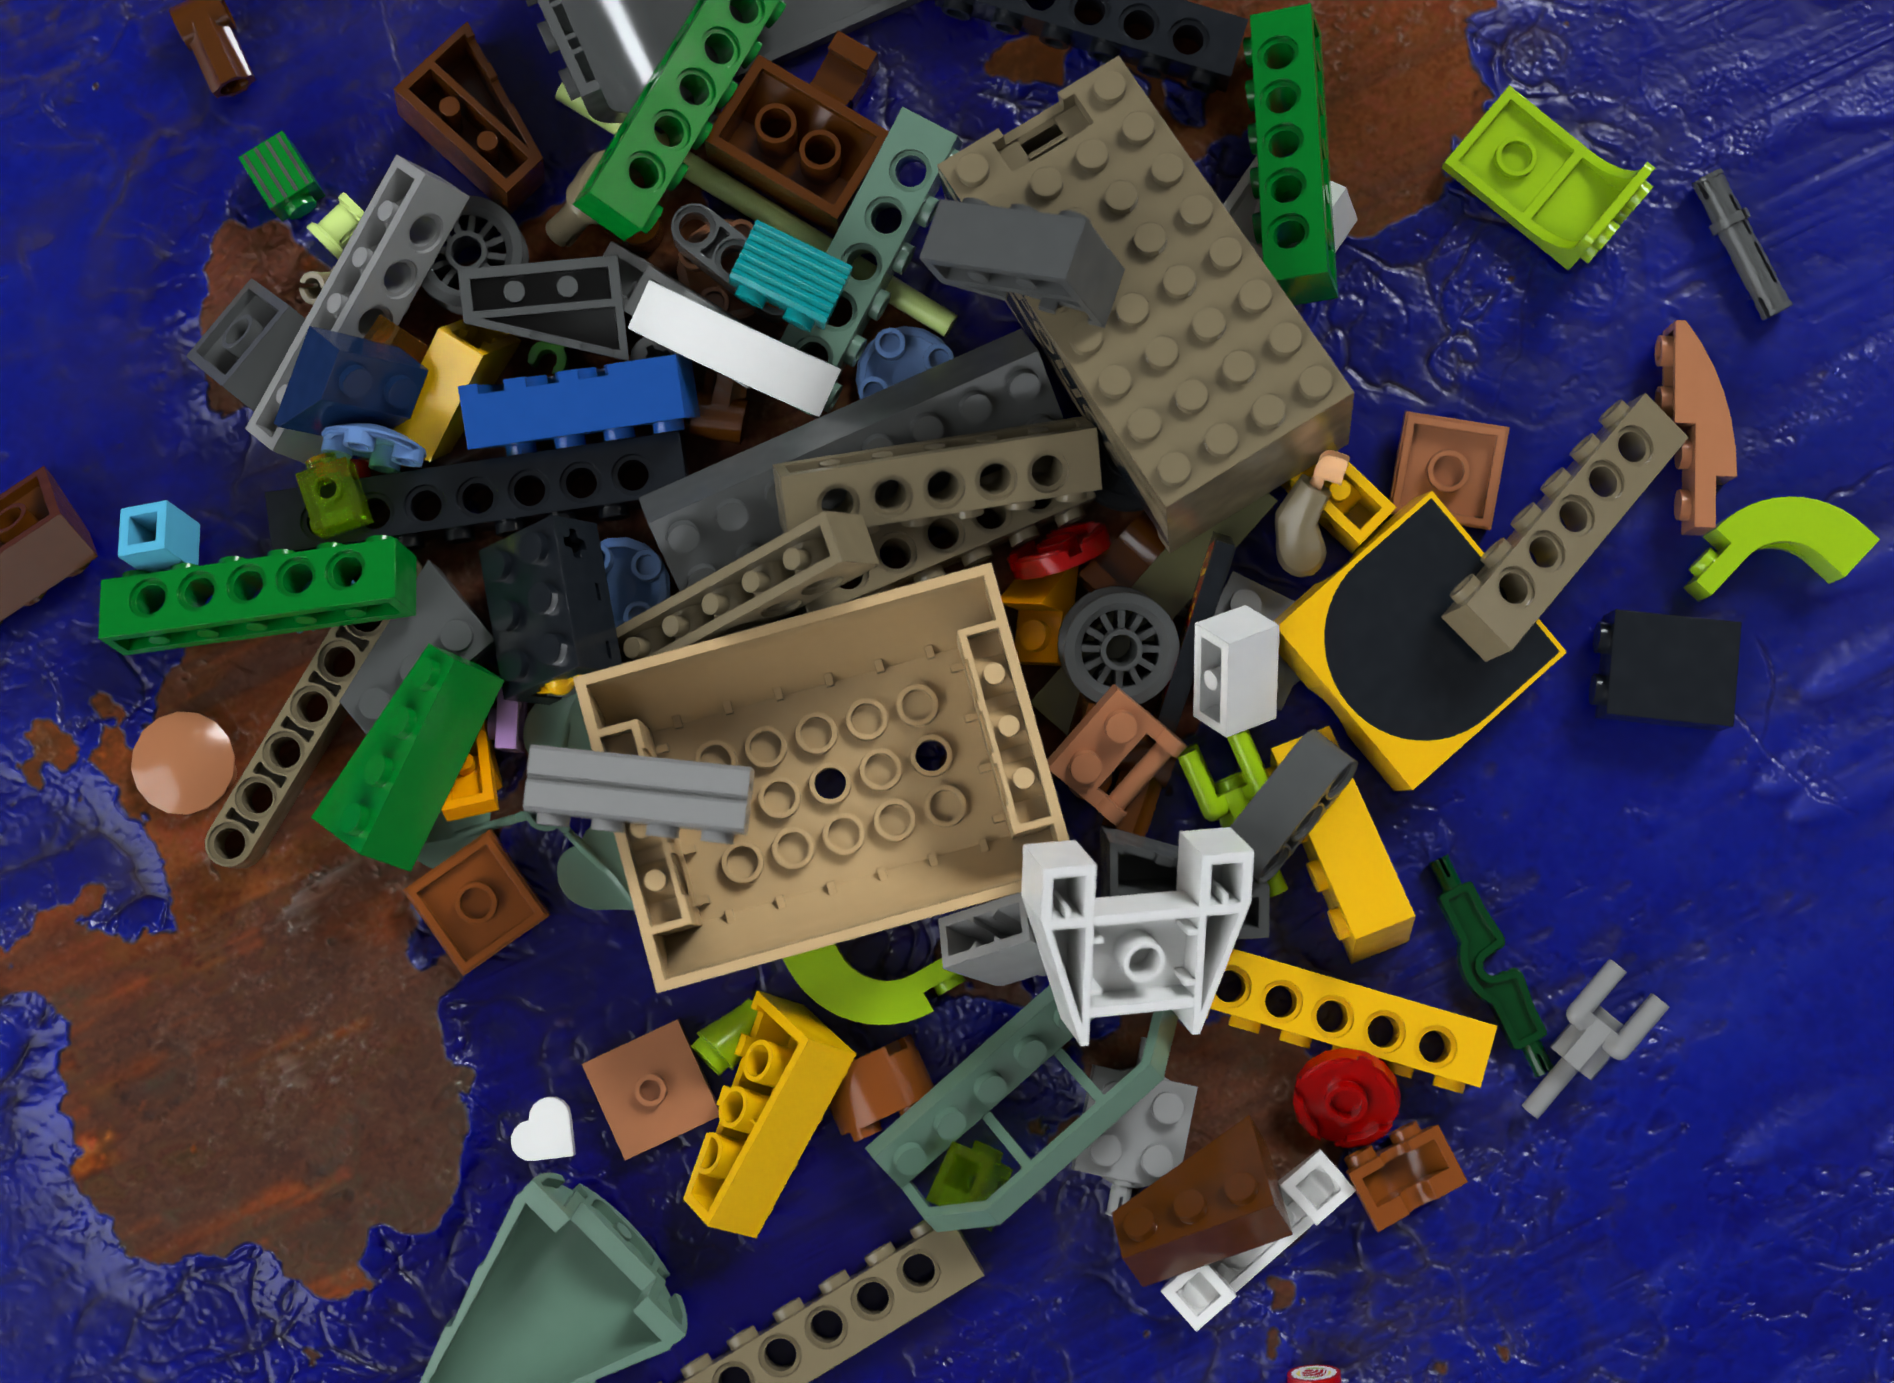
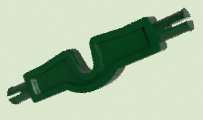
M1448 854L1428 863L1443 893L1436 897V901L1458 943L1456 958L1463 981L1477 998L1489 1005L1511 1049H1522L1534 1073V1077L1550 1072L1554 1065L1540 1040L1547 1035V1030L1534 1006L1524 975L1518 968H1509L1495 975L1487 974L1483 968L1485 958L1504 947V935L1484 907L1473 883H1461Z

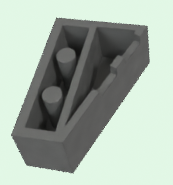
M971 197L964 198L962 202L940 199L919 257L943 284L1004 301L1007 300L1009 292L1029 296L1040 300L1038 306L1040 311L1056 314L1058 305L1086 312L1089 316L1088 324L1102 328L1106 326L1125 271L1124 267L1093 228L1091 221L1083 214L1071 210H1062L1059 212V215L1043 213L1024 204H1012L1010 208L997 207Z
M618 255L458 269L465 324L629 361Z
M429 560L416 578V616L396 618L389 621L339 701L366 735L428 644L470 660L480 666L496 655L492 630L441 569Z
M1100 825L1101 897L1176 891L1179 846ZM1253 879L1251 904L1237 939L1269 938L1270 886L1267 882L1259 884Z

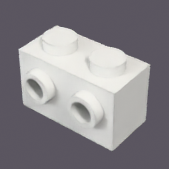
M1246 605L1195 623L1193 716L1226 738L1276 719L1278 652L1280 645L1279 625Z

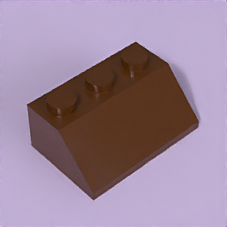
M758 55L715 121L704 143L709 161L835 235L889 131L763 56Z
M42 466L0 494V625L5 618L23 606L37 603L44 597L47 590L65 578L74 577L82 573L89 566L90 562L98 557L90 532L45 466Z

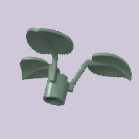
M577 693L567 698H562V700L551 705L534 704L528 713L523 728V740L528 753L531 744L592 751ZM441 809L417 858V861L433 869L489 829L496 830L528 821L533 828L540 831L559 829L574 845V847L567 849L560 856L557 864L558 884L568 899L579 906L593 910H634L614 832L591 830L590 826L581 839L570 826L558 827L536 824L537 813L522 811L490 821L491 812L447 822Z

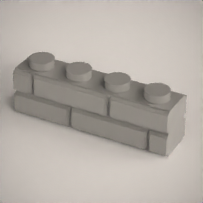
M531 744L523 811L537 813L536 824L569 827L570 817L592 819L591 830L624 833L625 823L647 825L646 835L679 839L681 828L700 830V841L733 844L734 834L747 835L754 769L745 766Z

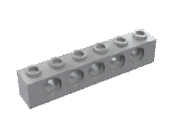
M396 154L245 428L249 433L273 452L315 468L320 467L326 456L321 452L323 436L280 428L274 424L309 326L388 344L403 316L408 311L410 303L428 271L433 266L449 233L460 218L461 212L470 196L438 175Z

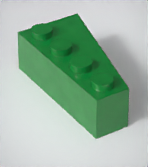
M428 644L311 818L358 854L411 872L504 680L477 663Z

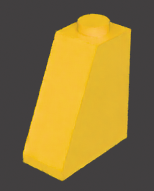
M463 319L438 328L421 363L429 371L411 418L392 430L406 435L422 446L427 453V457L423 461L428 460L431 462L450 453L465 430L458 386L476 383L478 385H494L517 350L521 339L512 334L465 324Z

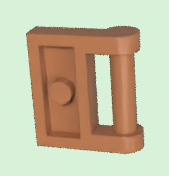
M1113 684L1052 753L1047 762L1050 771L1094 806L1111 823L1118 826L1128 814L1125 811L1126 807L1172 756L1178 758L1187 748V745L1117 685ZM1147 733L1156 741L1155 744L1110 795L1106 794L1099 788L1101 784Z

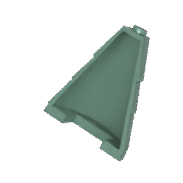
M542 1173L532 1179L516 1195L486 1259L480 1263L457 1315L452 1317L445 1326L420 1383H595L599 1378L670 1350L673 1344L679 1342L686 1335L688 1321L681 1295L675 1293L673 1296H670L665 1286V1279L670 1273L661 1259L638 1230L619 1211L581 1183L572 1190L562 1185L565 1182L562 1175Z

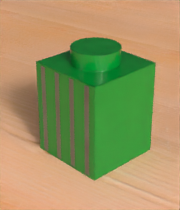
M283 131L278 132L238 157L269 208L282 222L288 218L298 219L307 215L317 206L316 201L326 196L298 150Z

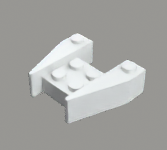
M1231 827L1179 831L1176 891L1095 898L1097 864L1076 840L1023 844L1021 896L1060 1018L1080 1046H1089L1090 1018L1172 1010L1192 1035L1201 1033L1251 904L1254 850Z

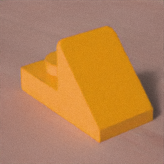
M1079 565L1041 578L1028 580L1014 579L1002 594L1003 605L1018 610L1015 648L1020 664L1062 666L1058 655V634L1065 615L1075 604Z
M486 719L442 807V812L447 822L499 810L497 790L501 789L503 785L492 740L488 737Z

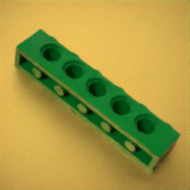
M697 0L572 205L623 241L639 231L645 234L648 233L663 212V207L658 204L666 189L670 192L673 191L685 176L689 166L683 160L691 148L697 150L709 136L713 128V124L708 121L715 107L722 109L730 100L738 86L732 80L740 66L745 69L754 60L762 47V43L757 40V37L764 26L769 29L774 25L784 11L786 3L782 0ZM729 5L735 7L740 12L743 23L734 19ZM705 45L711 47L716 52L719 64L714 63L708 58L705 52ZM680 86H684L692 93L694 105L689 104L683 99L680 93ZM655 126L666 132L669 138V146H665L658 141L654 132ZM629 168L636 169L642 175L645 184L644 189L636 186L631 181Z
M1308 3L1250 15L1251 36L1243 38L1246 64L1248 68H1253V79L1246 80L1245 82L1246 97L1250 111H1255L1256 123L1248 124V139L1252 154L1257 155L1258 167L1250 169L1253 196L1255 199H1260V212L1253 213L1252 215L1253 231L1257 244H1262L1263 257H1261V260L1293 305L1338 298L1322 39L1312 5ZM1293 153L1292 155H1290V156H1288V157H1284V156L1287 155V154ZM1297 197L1295 200L1291 202L1284 203L1290 198ZM1301 242L1293 248H1287L1289 245L1293 243Z
M374 535L366 538L365 542L344 545L337 542H325L318 544L316 549L295 552L288 549H276L269 551L267 556L247 559L239 556H227L220 558L218 563L198 566L191 563H178L172 565L170 570L152 573L143 570L126 571L122 574V577L101 580L98 639L126 656L416 616L417 557L396 538L388 535ZM362 573L359 580L351 585L354 577ZM312 580L309 587L302 592V589L305 586V584ZM262 587L261 592L253 598L255 593ZM213 595L211 600L205 605L208 598Z

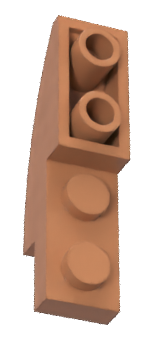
M1675 320L1663 331V335L1658 336L1656 341L1655 363L1656 366L1662 367V386L1657 387L1654 402L1689 437L1674 455L1676 469H1682V489H1678L1675 495L1674 515L1677 521H1682L1681 535L1702 536L1716 528V485H1724L1737 477L1736 445L1728 404L1715 367L1702 342L1686 320Z

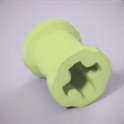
M345 192L338 197L339 203L318 224L311 222L306 227L337 259L341 256L364 214V211Z

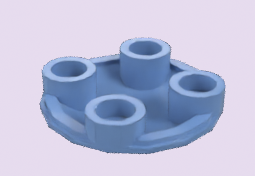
M901 326L883 329L877 334L875 339L868 343L858 360L856 384L859 397L863 399L954 358L953 352L941 338L924 328Z
M346 423L326 427L321 432L323 436L321 452L323 454L338 459H352V456L370 460L368 466L370 469L381 473L400 472L401 465L421 467L423 459L427 457L425 449L406 435L381 425Z
M628 537L607 538L600 542L615 627L671 596L670 575L662 558L647 544Z

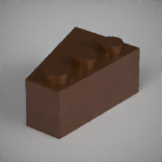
M467 21L393 89L397 111L401 118L486 196L511 215L545 183L544 160L514 104L509 101L499 83L498 75L493 66L487 61L479 47L475 34Z
M1250 1115L1112 1212L1122 1259L1142 1287L1293 1235L1268 1145Z

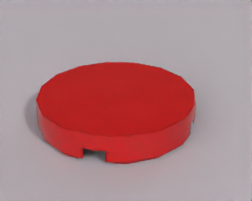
M1087 521L1052 530L1050 534L1046 535L1047 539L1037 545L1033 540L1016 547L1009 554L1007 560L1015 579L1041 578L1076 567L1099 556L1111 546L1112 541L1105 524Z
M1341 1048L1324 1051L1307 1061L1296 1077L1293 1106L1298 1122L1309 1135L1320 1141L1321 1137L1328 1141H1334V1146L1354 1148L1370 1145L1384 1137L1393 1127V1121L1397 1117L1400 1108V1090L1396 1076L1384 1061L1366 1051Z

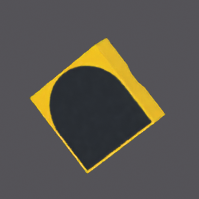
M1433 491L1410 500L1370 535L1341 569L1325 580L1314 584L1273 620V622L1279 625L1280 645L1278 654L1305 686L1330 706L1342 723L1347 736L1394 791L1414 790L1567 653L1538 618L1512 651L1485 662L1441 617L1454 602L1450 597L1452 590L1468 575L1473 573L1476 576L1485 565L1480 560L1484 552ZM1499 586L1502 597L1507 601L1504 590Z

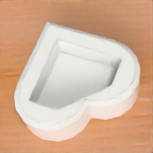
M550 1096L538 1100L529 1112V1120L520 1123L514 1129L511 1135V1146L519 1158L526 1161H538L576 1155L572 1114L570 1107L564 1100Z

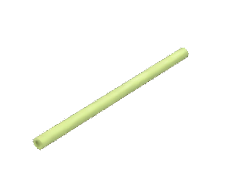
M563 82L559 86L555 95L556 100L611 134H616L622 123H605L593 119L589 115L581 97L571 101ZM654 130L656 137L661 134ZM688 152L683 162L689 167L683 178L755 222L759 220L820 251L827 252L833 240L831 237L692 152ZM858 256L852 264V275L856 280H867L874 275L877 266L862 256ZM892 277L886 291L891 293L889 304L941 336L946 337L954 326L958 315L898 278Z

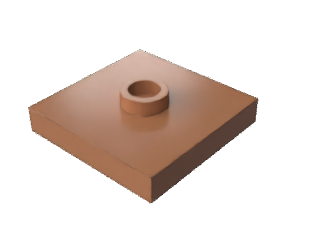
M1404 411L1389 500L1397 508L1391 515L1396 514L1413 498L1433 491L1461 526L1491 530L1510 427Z
M680 1019L582 1063L625 1161L719 1117V1106L716 1105V1098L691 1047Z

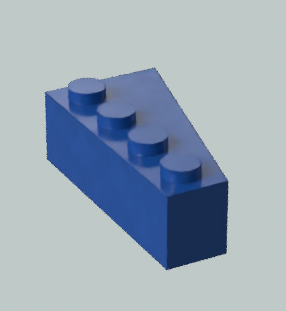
M681 354L606 364L601 369L589 367L558 371L554 373L555 376L551 377L539 375L504 379V384L478 385L476 383L458 386L468 450L505 447L507 456L538 452L536 442L554 440L555 449L586 445L585 435L603 432L605 442L636 437L634 427L653 424L654 434L685 430L684 419L700 417L692 360Z

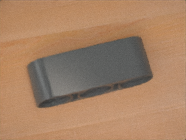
M690 203L682 206L674 214L671 223L675 247L684 257L734 295L737 288L729 284L730 274L722 268L721 263L728 254L741 252L748 238L710 208L702 204ZM691 220H700L707 224L710 233L702 242L690 243L680 234L683 225ZM740 300L760 317L771 323L785 322L782 319L785 311L779 308H773L765 303L763 309H760Z
M1313 729L1307 732L1294 745L1230 826L1254 850L1253 879L1259 884L1269 881L1281 869L1348 785L1357 770L1358 762L1317 730Z

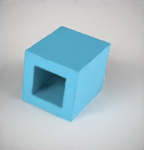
M168 500L122 508L120 510L118 557L137 570L150 573L170 570L172 565L178 563L199 565L200 523Z

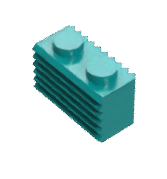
M756 220L729 275V284L737 288L734 294L737 298L754 307L763 309L765 303L768 302L785 311L782 319L799 329L811 332L815 325L825 330L852 274L853 266Z

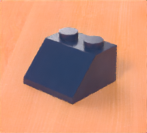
M309 326L274 424L280 428L322 436L321 432L326 427L346 423H370L394 429L411 418L429 370L398 346Z

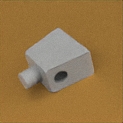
M1021 892L938 918L943 969L994 986H1005L1037 975L1047 976Z

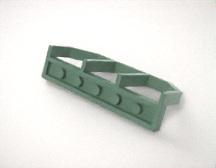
M1049 985L865 1149L875 1162L904 1191L921 1216L936 1232L1001 1225L1164 1079L1178 1017L1172 1010L1153 1012L1141 1063L1104 1095L1062 1049V1046L1074 1036L1060 1018ZM1054 1055L1096 1103L1031 1160L990 1110ZM982 1118L1021 1165L1022 1169L986 1201L931 1207L911 1180Z

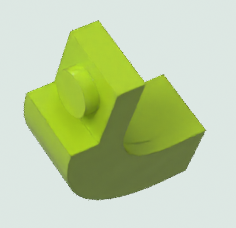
M1790 496L1762 500L1723 519L1716 524V528L1702 536L1717 552L1709 547L1694 561L1688 569L1694 576L1683 588L1699 602L1711 596L1752 552L1762 549L1783 550L1799 557L1828 584H1831L1846 577L1880 539L1854 516L1830 503L1817 499Z
M837 943L782 958L797 984L816 1003L842 1018L864 1024L892 1025L921 1018L934 1012L931 1003L924 993L925 991L933 987L937 995L940 996L966 981L963 975L943 969L942 958L902 979L889 981L874 979L856 970L846 960Z

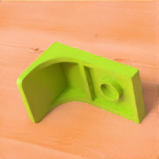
M1510 85L1441 167L1568 271L1579 258L1588 264L1620 228V225L1654 187L1646 179L1655 169L1648 161L1641 169L1636 171L1625 170L1608 163L1590 151Z

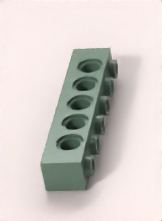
M905 107L901 108L826 252L851 266L860 255L871 254L876 257L877 269L874 275L867 280H856L851 274L839 299L850 301L853 308L850 321L841 327H833L828 322L825 330L814 325L811 332L788 324L780 339V342L807 352L814 346H824L828 353V363L841 369L823 409L827 413L833 409L842 392L843 385L837 382L846 365L854 367L865 349L867 339L861 336L870 319L878 321L890 301L891 293L886 291L894 273L897 272L902 275L913 258L916 247L910 243L919 226L927 228L934 218L940 201L935 196L941 186L937 165L958 153L963 144L958 135ZM910 162H920L926 166L925 179L914 187L902 185L900 173L903 167ZM887 208L900 210L902 221L897 230L889 234L877 231L876 218L881 211ZM801 410L802 412H804V413H806V414H808V415H810V416H812V417H814V418H817V419L819 418L818 416H815V415H813V414H810V413H808V412H806V411Z

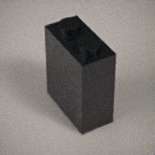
M1618 609L1604 615L1603 622H1597L1593 638L1594 652L1600 653L1599 674L1594 673L1592 675L1589 687V702L1591 705H1596L1595 718L1714 731L1733 727L1742 622Z

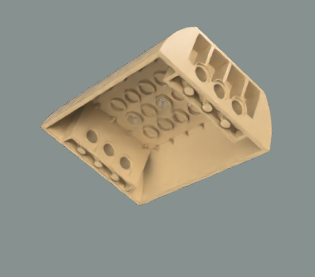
M991 562L573 677L592 751L745 766L754 769L747 835L734 834L733 844L700 841V830L681 828L679 839L646 835L647 825L625 823L624 833L614 832L656 993L1019 893L1022 891L1023 844L1070 841ZM928 741L940 743L947 752L945 764L935 771L923 769L916 760L918 748ZM827 769L840 771L846 780L843 793L834 799H826L820 796L815 786L818 775Z

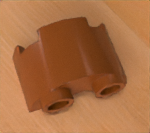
M909 1034L853 1060L828 1106L841 1135L850 1133L853 1141L857 1142L881 1131L883 1128L879 1121L880 1119L898 1111L900 1116H902L934 1087L912 1035Z
M1416 1120L1409 1122L1390 1132L1388 1136L1391 1143L1375 1151L1372 1145H1368L1344 1158L1348 1167L1346 1174L1356 1189L1355 1192L1377 1232L1410 1215L1409 1213L1417 1207L1437 1200L1468 1182L1438 1124L1421 1129Z

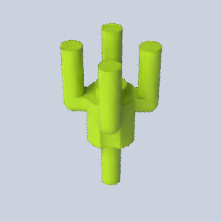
M1249 730L1227 737L1241 772L1229 775L1215 783L1197 743L1187 746L1178 757L1202 815L1208 821L1218 820L1221 828L1232 825L1268 779L1265 773V766ZM1280 870L1267 881V884L1270 886V897L1288 890Z

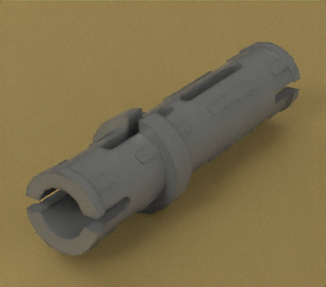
M1722 168L1693 182L1691 185L1712 222L1709 228L1713 236H1719L1728 251L1731 261L1747 291L1750 293L1762 321L1791 307L1793 304L1780 284L1777 274L1748 221L1751 215L1747 207L1741 208Z

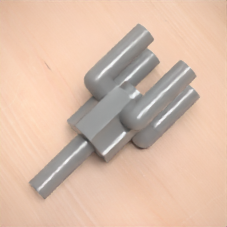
M1611 959L1607 960L1567 1008L1566 1017L1570 1023L1550 1045L1562 1058L1521 1105L1537 1119H1539L1578 1071L1592 1081L1611 1058L1616 1060L1626 1059L1670 1008L1656 995L1650 993L1624 1025L1608 1013L1600 1004L1627 973Z

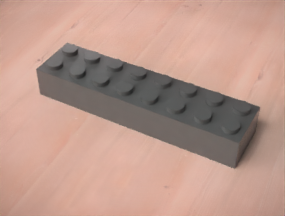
M1021 328L641 496L639 501L647 523L679 591H682L784 534L780 527L772 464L1055 421L1064 418L1039 351ZM993 463L986 466L981 472L980 478L1000 470L1001 464ZM943 471L934 474L928 482L927 491L935 493L943 490L949 483L950 473ZM886 480L882 482L875 491V500L885 501L893 497L898 489V481ZM835 488L828 491L822 499V507L834 509L840 506L845 500L846 490Z

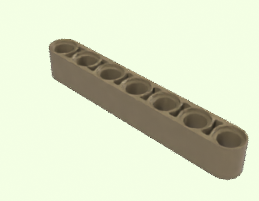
M418 560L416 578L423 569V565ZM391 619L382 620L377 629L371 632H364L360 623L331 627L208 830L205 838V850L208 857L215 864L237 869L248 868L256 864L263 856L348 715V712L339 701ZM344 651H352L355 657L353 670L344 677H337L333 670L335 658ZM323 695L328 703L327 713L321 720L311 722L306 714L307 705L312 698ZM295 740L300 747L299 760L293 766L285 768L280 762L279 752L286 742ZM267 785L273 793V801L266 811L258 813L252 805V797L259 787ZM239 830L245 838V848L240 856L232 859L225 850V841L230 833Z

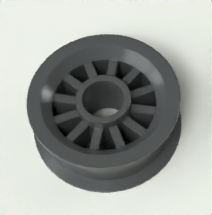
M470 196L460 218L453 226L456 234L452 237L448 235L444 242L446 247H442L436 257L443 260L433 264L421 284L422 288L435 303L445 310L458 315H463L460 286L459 290L453 289L459 282L458 269L529 263V252L525 238L510 214L495 202L478 196ZM468 222L467 231H463L461 223ZM480 223H484L485 226L479 232ZM497 232L501 234V236L493 238ZM476 246L482 249L481 257L475 264L471 266H461L458 264V257L465 248ZM506 249V254L497 253ZM447 273L443 280L440 281L438 277Z
M1124 586L1099 588L1081 597L1065 615L1058 634V655L1064 672L1081 693L1096 703L1113 684L1117 685L1138 704H1142L1155 697L1171 680L1180 651L1178 633L1168 613L1146 594ZM1125 610H1130L1132 613L1125 623ZM1114 611L1112 623H1110L1105 613ZM1145 617L1148 623L1138 628L1141 621ZM1097 618L1102 625L1099 630L1090 625ZM1085 632L1095 637L1094 641H1082ZM1154 634L1155 641H1142ZM1117 635H1128L1130 647L1127 653L1120 658L1107 657L1106 648L1108 642ZM1081 652H1095L1082 659ZM1143 652L1153 653L1151 661L1142 656ZM1137 664L1146 668L1139 675L1134 668ZM1098 666L1093 676L1088 673L1089 670ZM1112 670L1111 683L1104 682ZM1123 671H1127L1131 680L1123 682Z

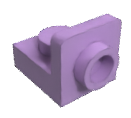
M501 686L495 699L497 700V708H491L488 714L489 739H495V748L498 750L525 753L523 728L527 718V703L504 700Z

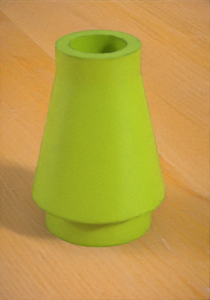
M747 998L740 1006L698 1031L699 1038L691 1045L696 1054L718 1076H721L728 1068L733 1071L742 1058L734 1054L741 1033L750 1035L758 1013L757 1010L751 1009L753 1001L750 998Z

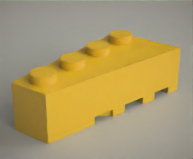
M1330 725L1317 730L1339 747ZM1303 736L1271 748V767L1265 769L1268 778ZM1352 778L1301 842L1310 861L1306 863L1312 883L1318 893L1322 891L1329 908L1327 913L1331 926L1338 940L1342 941L1351 964L1409 942L1416 917L1354 778Z
M759 990L756 991L751 1005V1009L758 1011L750 1035L741 1033L734 1053L742 1058L731 1087L723 1085L716 1104L719 1106V1123L716 1132L706 1133L683 1200L708 1227L752 1238H757L856 1056V1053L806 1006Z

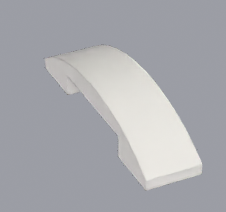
M651 280L648 281L628 326V329L672 351L820 417L841 371L840 368L780 342Z
M1318 1149L1278 1181L1293 1235L1174 1276L1163 1286L1161 1293L1196 1332L1236 1298L1238 1290L1313 1224L1317 1226L1356 1191L1354 1186L1321 1149Z

